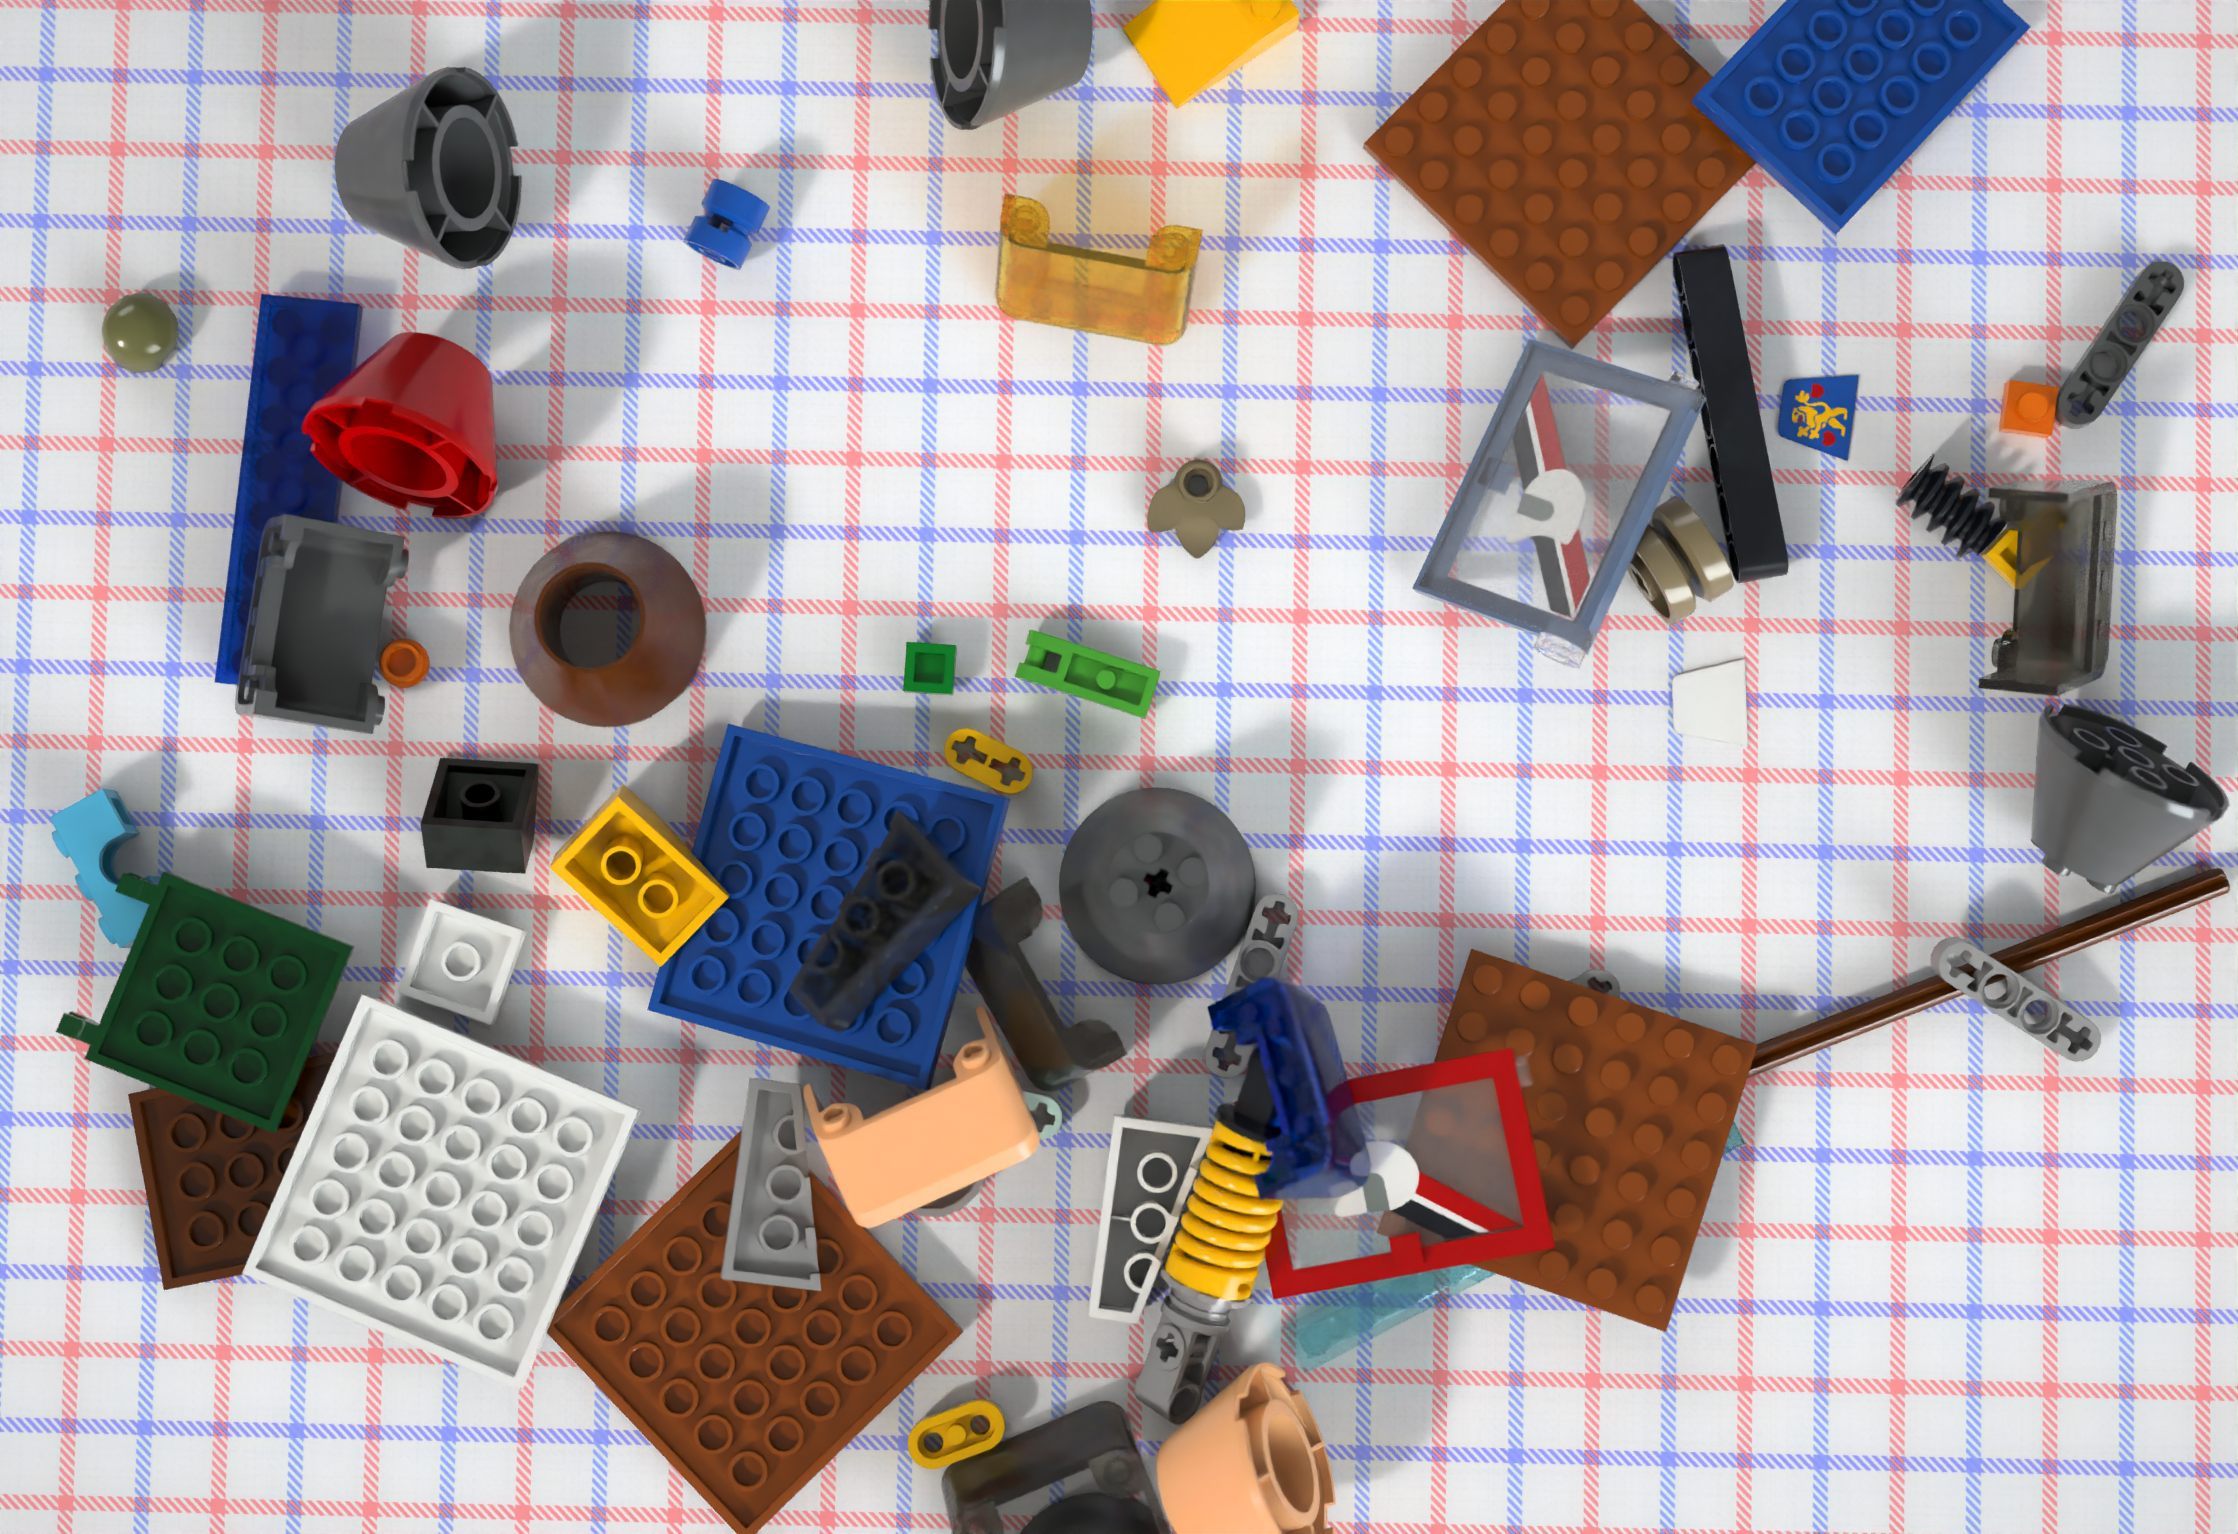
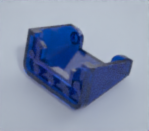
M1267 977L1208 1006L1207 1009L1213 1031H1235L1238 1034L1235 1036L1238 1046H1252L1258 1043L1283 1133L1265 1142L1267 1152L1273 1153L1267 1170L1253 1176L1259 1199L1342 1197L1362 1187L1370 1175V1156L1331 1019L1325 1005L1287 979Z

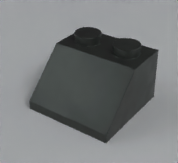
M440 758L421 821L426 868L525 874L534 842L539 776L538 764Z

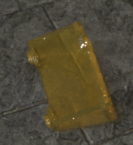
M1005 194L1000 217L995 298L999 309L1006 316L1022 321L1159 346L1173 344L1184 335L1188 324L1200 260L1202 229L1180 225H1168L1159 229L1151 238L1147 257L1144 260L1048 242L1050 217L1046 208L1039 201L1031 198Z

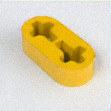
M968 728L955 731L946 740L944 747L945 758L948 764L957 772L1008 795L1019 794L1031 784L1033 778L1032 764L1027 756L1020 751ZM968 738L975 739L974 748L988 756L985 763L982 764L974 759H968L965 765L959 764L957 762L959 754L953 750L956 742L965 744ZM1013 759L1019 760V770L1025 774L1024 779L1021 782L1013 780L1009 786L1003 785L1001 783L1003 775L999 771L990 768L993 760L1005 765H1009Z

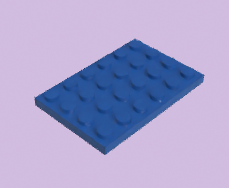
M1786 0L1695 95L1691 103L1836 235L2031 26L2002 0Z

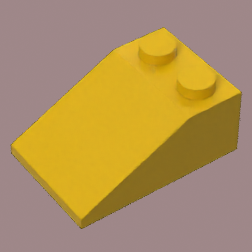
M1155 0L1123 27V32L1177 110L1295 32L1298 28L1300 13L1291 0Z
M624 784L555 853L550 868L660 967L729 898V893L667 824Z

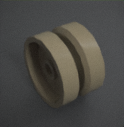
M1674 496L1656 507L1652 514V526L1647 525L1627 570L1654 611L1666 623L1673 626L1694 613L1696 609L1695 595L1711 602L1731 590L1734 582L1730 568L1716 540L1696 512L1682 498Z

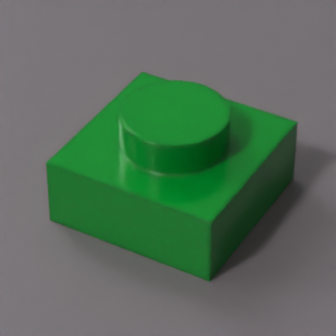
M907 642L903 691L906 693L953 696L957 646Z

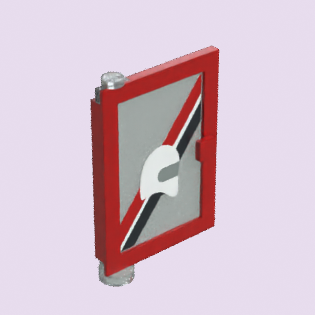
M1512 1047L1312 1086L1296 1126L1308 1136L1309 1140L1306 1148L1301 1151L1298 1161L1295 1160L1296 1169L1295 1172L1289 1175L1290 1186L1283 1194L1284 1203L1282 1208L1277 1211V1223L1271 1229V1240L1264 1247L1273 1299L1554 1249L1556 1246L1522 1088L1532 1085L1527 1056L1516 1057L1515 1049ZM1237 1101L1229 1102V1103H1224V1104H1233V1105H1236V1102H1237Z

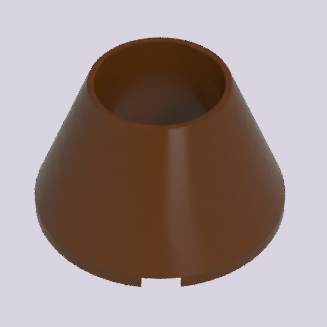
M589 533L572 538L551 549L527 573L517 591L511 610L509 624L510 645L516 667L525 684L552 711L584 725L604 728L627 726L651 718L652 715L664 709L674 699L677 700L691 683L698 670L705 648V610L699 591L688 572L670 553L647 539L627 533ZM612 581L629 585L640 607V627L633 645L621 658L606 666L597 668L575 666L566 655L560 638L561 618L567 604L579 591L595 583Z

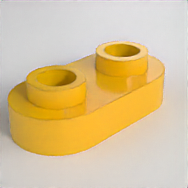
M974 1399L923 1418L915 1424L908 1438L910 1456L921 1467L938 1469L990 1450L1003 1437L1005 1431L1004 1414L994 1402L987 1399ZM977 1415H983L988 1418L990 1428L985 1432H977L973 1429L971 1420ZM938 1433L943 1439V1446L937 1450L929 1449L925 1444V1436L927 1434Z

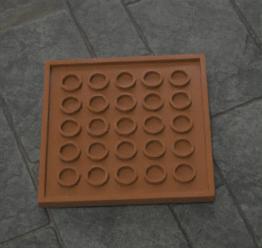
M1505 0L1363 145V149L1571 350L1757 163L1691 103L1695 95L1713 76L1633 0Z
M1471 949L1434 1062L1513 1048L1556 1247L1554 1249L1471 1263L1469 1265L1666 1332L1758 1045ZM1493 1078L1425 1090L1405 1150L1416 1161L1419 1172L1520 1224V1226L1446 1239L1392 1211H1384L1377 1233L1392 1237L1419 1232L1422 1246L1523 1228L1524 1225Z
M740 1131L557 1307L547 1334L737 1534H756L955 1341L964 1330L866 1227L859 1226L854 1221L845 1205L809 1168L821 1291L721 1279L741 1138Z

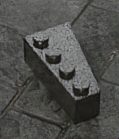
M900 810L897 811L889 826L892 828L880 848L875 847L866 861L867 869L852 893L847 892L838 909L841 911L828 933H822L788 989L820 1025L840 1033L983 890L919 821Z

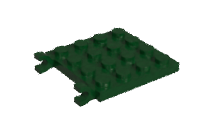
M132 872L128 874L123 873L115 892L147 903L149 907L101 1021L96 1023L86 1016L70 1011L69 1014H63L56 1032L89 1044L90 1047L85 1056V1059L272 1133L278 1132L355 946L169 872L162 873L158 884Z

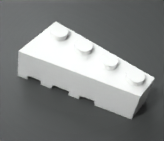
M1114 1113L1088 1318L1138 1324L1213 1131L1212 1126Z

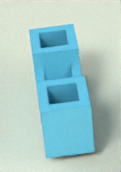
M102 788L49 817L56 829L52 832V838L59 851L66 858L71 857L79 872V874L75 875V880L80 891L86 899L95 901L103 917L99 918L98 922L105 937L110 943H117L119 948H131L149 904L115 892L120 878L115 871L114 858L117 850L123 843L140 833L118 792ZM149 875L145 878L158 884L161 876Z

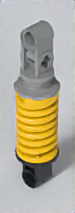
M1267 1039L1261 1042L1252 1052L1248 1062V1071L1236 1105L1223 1104L1217 1107L1215 1113L1216 1121L1209 1139L1210 1143L1206 1147V1154L1209 1158L1204 1159L1200 1164V1172L1203 1176L1197 1177L1194 1181L1193 1186L1196 1193L1189 1196L1187 1201L1190 1211L1185 1212L1181 1218V1224L1184 1229L1176 1232V1243L1173 1242L1166 1264L1162 1265L1160 1276L1172 1289L1170 1295L1164 1298L1161 1305L1162 1316L1157 1330L1153 1334L1151 1347L1143 1370L1136 1381L1135 1396L1139 1401L1174 1425L1185 1423L1195 1414L1200 1405L1202 1391L1211 1365L1217 1356L1221 1337L1227 1333L1230 1325V1319L1228 1318L1230 1309H1243L1251 1303L1253 1297L1251 1291L1259 1273L1258 1264L1264 1259V1247L1271 1240V1229L1277 1223V1211L1282 1208L1284 1203L1283 1194L1289 1189V1175L1295 1172V1160L1298 1161L1301 1151L1306 1148L1309 1140L1308 1136L1296 1126L1308 1092L1315 1081V1064L1310 1059L1274 1039ZM1174 1339V1342H1166V1340ZM1194 1353H1203L1201 1356H1194Z

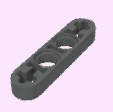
M2158 261L2144 268L2135 277L2058 391L2055 418L2061 425L2070 429H2079L2094 422L2100 416L2182 294L2184 278L2181 271L2175 265L2169 262ZM2162 275L2167 279L2164 283V288L2169 293L2162 292L2152 300L2149 306L2140 302L2147 298L2153 289L2154 284L2149 278L2155 279ZM2124 313H2135L2142 319L2144 331L2139 338H2129L2122 333L2119 321ZM2106 352L2115 358L2117 371L2112 378H2102L2094 372L2092 361L2097 353ZM2087 385L2096 388V390L2089 393L2083 403V407L2088 410V413L2081 412L2073 416L2070 413L2072 403L2067 398L2073 399L2080 395Z

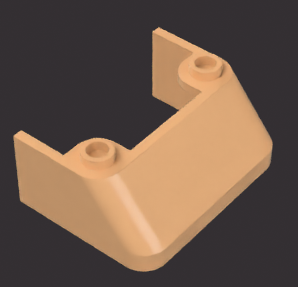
M984 1005L975 1008V1012L985 1038L969 1042L956 1055L953 1069L957 1078L867 1119L864 1118L859 1107L851 1103H837L824 1109L810 1083L801 1087L816 1138L845 1204L854 1221L859 1226L875 1227L1016 1164L1028 1158L1037 1149L1040 1143L1039 1132L1012 1062Z

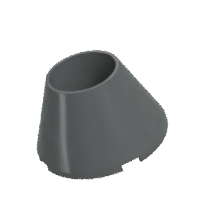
M930 0L928 30H937L939 58L930 59L931 73L938 102L948 122L960 130L977 129L1076 85L1085 74L1091 53L1093 25L1090 0Z
M446 67L431 73L353 120L342 132L335 155L337 189L347 213L359 225L452 267L471 269L477 266H487L503 252L512 236L521 200V176H513L510 147L518 146L513 123L503 100L493 85L475 70L467 67Z

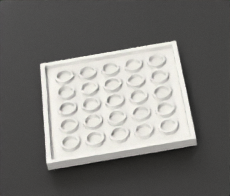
M362 994L242 1274L520 1391L526 1383L641 1109L373 996Z

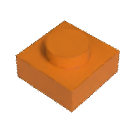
M2014 380L2007 381L2004 385L1998 431L2042 438L2050 437L2053 432L2058 387Z

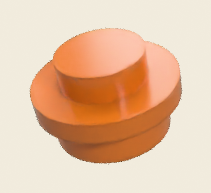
M411 639L392 641L383 649L379 659V668L384 679L400 688H410L421 683L430 667L429 656L425 648Z

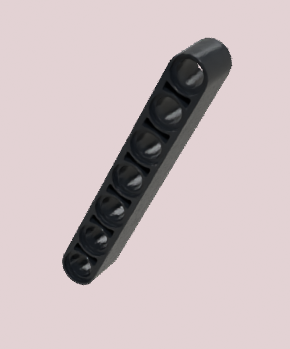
M1724 244L1674 253L1672 260L1673 274L1696 392L1706 397L1700 413L1733 577L1736 583L1739 584L1787 575V549L1727 249Z

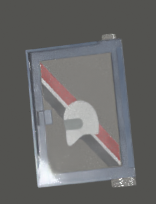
M1529 339L1415 581L1413 589L1424 596L1538 636L1533 646L1537 652L1563 665L1580 668L1585 655H1588L1706 400L1704 394L1697 391L1699 382L1689 375L1676 371L1671 373L1667 382Z

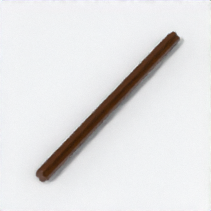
M2213 868L1995 952L1989 956L2019 974L2224 895L2230 891V884L2222 869ZM1969 963L1957 967L1971 977L1977 970V968ZM2003 974L1993 975L1986 981L1985 986L2006 979V976ZM1936 975L1757 1044L1758 1046L1747 1078L1964 995V993Z

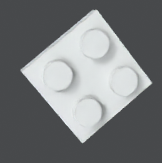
M430 899L397 993L494 1025L527 931L435 899Z

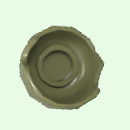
M135 293L122 297L108 309L103 320L101 331L106 351L117 366L132 373L154 372L160 369L163 360L177 348L178 320L166 302L149 293Z

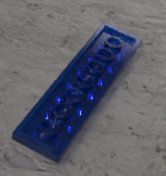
M261 294L215 683L237 686L259 548L267 520L288 514L335 524L338 523L342 480L326 469L312 454L310 448L313 441L309 433L307 435L302 434V424L310 407L356 369L363 307L360 304Z

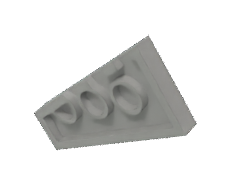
M749 1077L721 1279L821 1291L800 1084Z

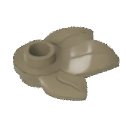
M1192 460L1182 465L1175 475L1174 483L1159 489L1155 493L1147 514V524L1150 532L1158 533L1175 529L1183 548L1196 559L1201 558L1213 547L1220 528L1234 531L1242 530L1245 523V506L1238 493L1223 485L1219 470L1205 460ZM1194 477L1204 478L1208 484L1206 491L1201 494L1193 493L1189 488L1190 480Z

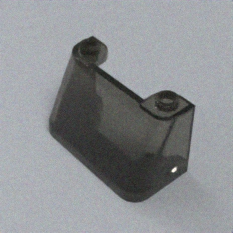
M1025 877L1004 889L978 908L965 967L1029 1080L1035 1087L1043 1091L1055 1092L1110 1065L1127 1055L1128 1051L1116 1030H1113L1109 1024L1101 1020L1088 1019L1080 1021L1068 1029L1062 1023L1018 943L1033 935L1032 932L1038 927L1042 919L1043 911L1042 900L1031 880Z

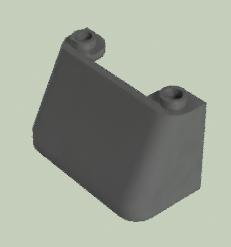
M288 514L267 520L259 548L236 689L235 710L237 714L373 734L374 725H380L384 716L385 697L378 695L377 686L372 684L387 587H391L396 578L403 579L408 567L409 552L407 549H403L404 536Z

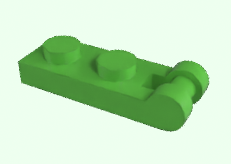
M1034 630L1029 631L1025 643L1029 646L1025 662L1018 664L1014 677L1146 719L1161 671ZM1048 653L1062 656L1056 673L1043 669Z

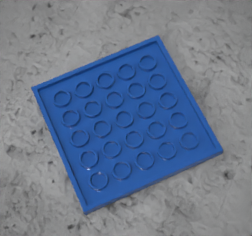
M728 724L692 853L729 893V898L659 967L647 1010L920 1089L930 1090L1010 799Z

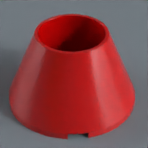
M405 332L395 335L314 403L303 421L302 434L307 435L309 433L313 441L310 451L326 469L363 494L395 508L406 510L408 503L434 508L433 517L466 518L487 510L496 495L498 483L492 377L486 366L475 355L444 338L419 332Z

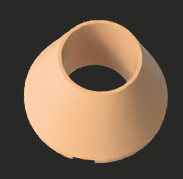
M1263 1362L1247 1368L1161 1443L1157 1455L1158 1487L1166 1515L1176 1534L1336 1533L1334 1527L1327 1528V1507L1335 1505L1336 1498L1331 1467L1320 1430L1301 1391H1289L1280 1379L1286 1377V1372L1277 1365Z

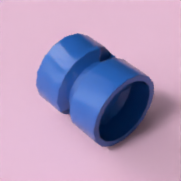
M713 179L701 203L705 214L694 217L683 242L696 252L717 263L740 270L752 246L748 236L749 234L759 232L770 206L757 196L736 185L720 179ZM721 223L730 227L727 233L719 229Z

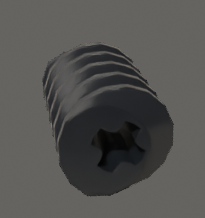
M1932 454L1903 486L1896 505L1901 507L1913 500L1916 503L1911 514L1913 520L1927 513L1930 514L1931 518L1926 531L1930 533L1944 526L1946 531L1941 543L1945 546L1959 539L1961 544L1956 553L1959 559L1971 552L1979 555L1999 535L2010 520V517L2004 514L1991 521L1995 504L1990 501L1976 508L1980 492L1975 488L1961 495L1960 493L1965 483L1964 478L1957 476L1945 482L1950 467L1943 463L1930 469L1935 456Z

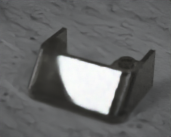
M2097 480L2013 481L1990 487L1989 498L2000 499L1999 513L2001 519L2006 520L2007 526L2011 531H2018L2013 627L2007 629L2001 638H1997L1992 647V664L1994 667H1997V672L1979 678V688L2059 696L2101 678L2107 665L2109 652L2117 517V489L2114 482Z
M1111 1401L1095 1402L1004 1440L990 1450L952 1463L946 1468L941 1480L942 1493L952 1534H1004V1526L997 1506L1088 1468L1091 1469L1099 1489L1110 1497L1126 1498L1143 1491L1160 1534H1176L1166 1515L1160 1493L1130 1418L1120 1405Z

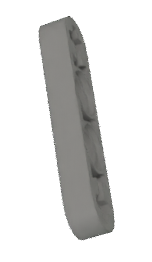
M1274 893L1267 895L1254 908L1205 1048L1204 1058L1206 1065L1218 1077L1232 1078L1241 1074L1248 1065L1298 922L1297 906L1292 899L1283 894ZM1276 902L1283 903V913L1290 916L1288 924L1280 923L1276 927L1273 938H1283L1280 949L1268 941L1252 940L1255 929L1265 934L1268 919L1262 916V910L1264 907L1273 908ZM1255 948H1264L1273 956V968L1266 976L1255 977L1246 969V956ZM1242 994L1252 997L1258 1008L1255 1018L1245 1024L1235 1022L1229 1014L1231 1000ZM1223 1022L1237 1031L1251 1032L1246 1043L1238 1037L1234 1052L1240 1055L1241 1059L1238 1065L1230 1063L1227 1070L1218 1068L1219 1059L1212 1056L1215 1047L1224 1048L1229 1034L1219 1033Z
M1948 937L1941 940L1934 947L1931 953V966L1940 978L2071 1061L2080 1062L2091 1058L2098 1051L2101 1044V1034L2098 1027L2092 1021L1971 943L1959 937ZM1951 953L1958 956L1961 954L1962 959L1977 968V970L1971 977L1957 967L1951 968V964L1947 962L1948 956ZM1996 974L2005 975L2008 981L2006 992L1997 999H1988L1984 993L1986 981ZM2034 1000H2044L2047 1005L2045 1018L2037 1024H2027L2024 1019L2026 1006ZM2061 1022L2070 1029L2079 1032L2084 1039L2079 1045L2071 1043L2068 1038L2055 1029Z

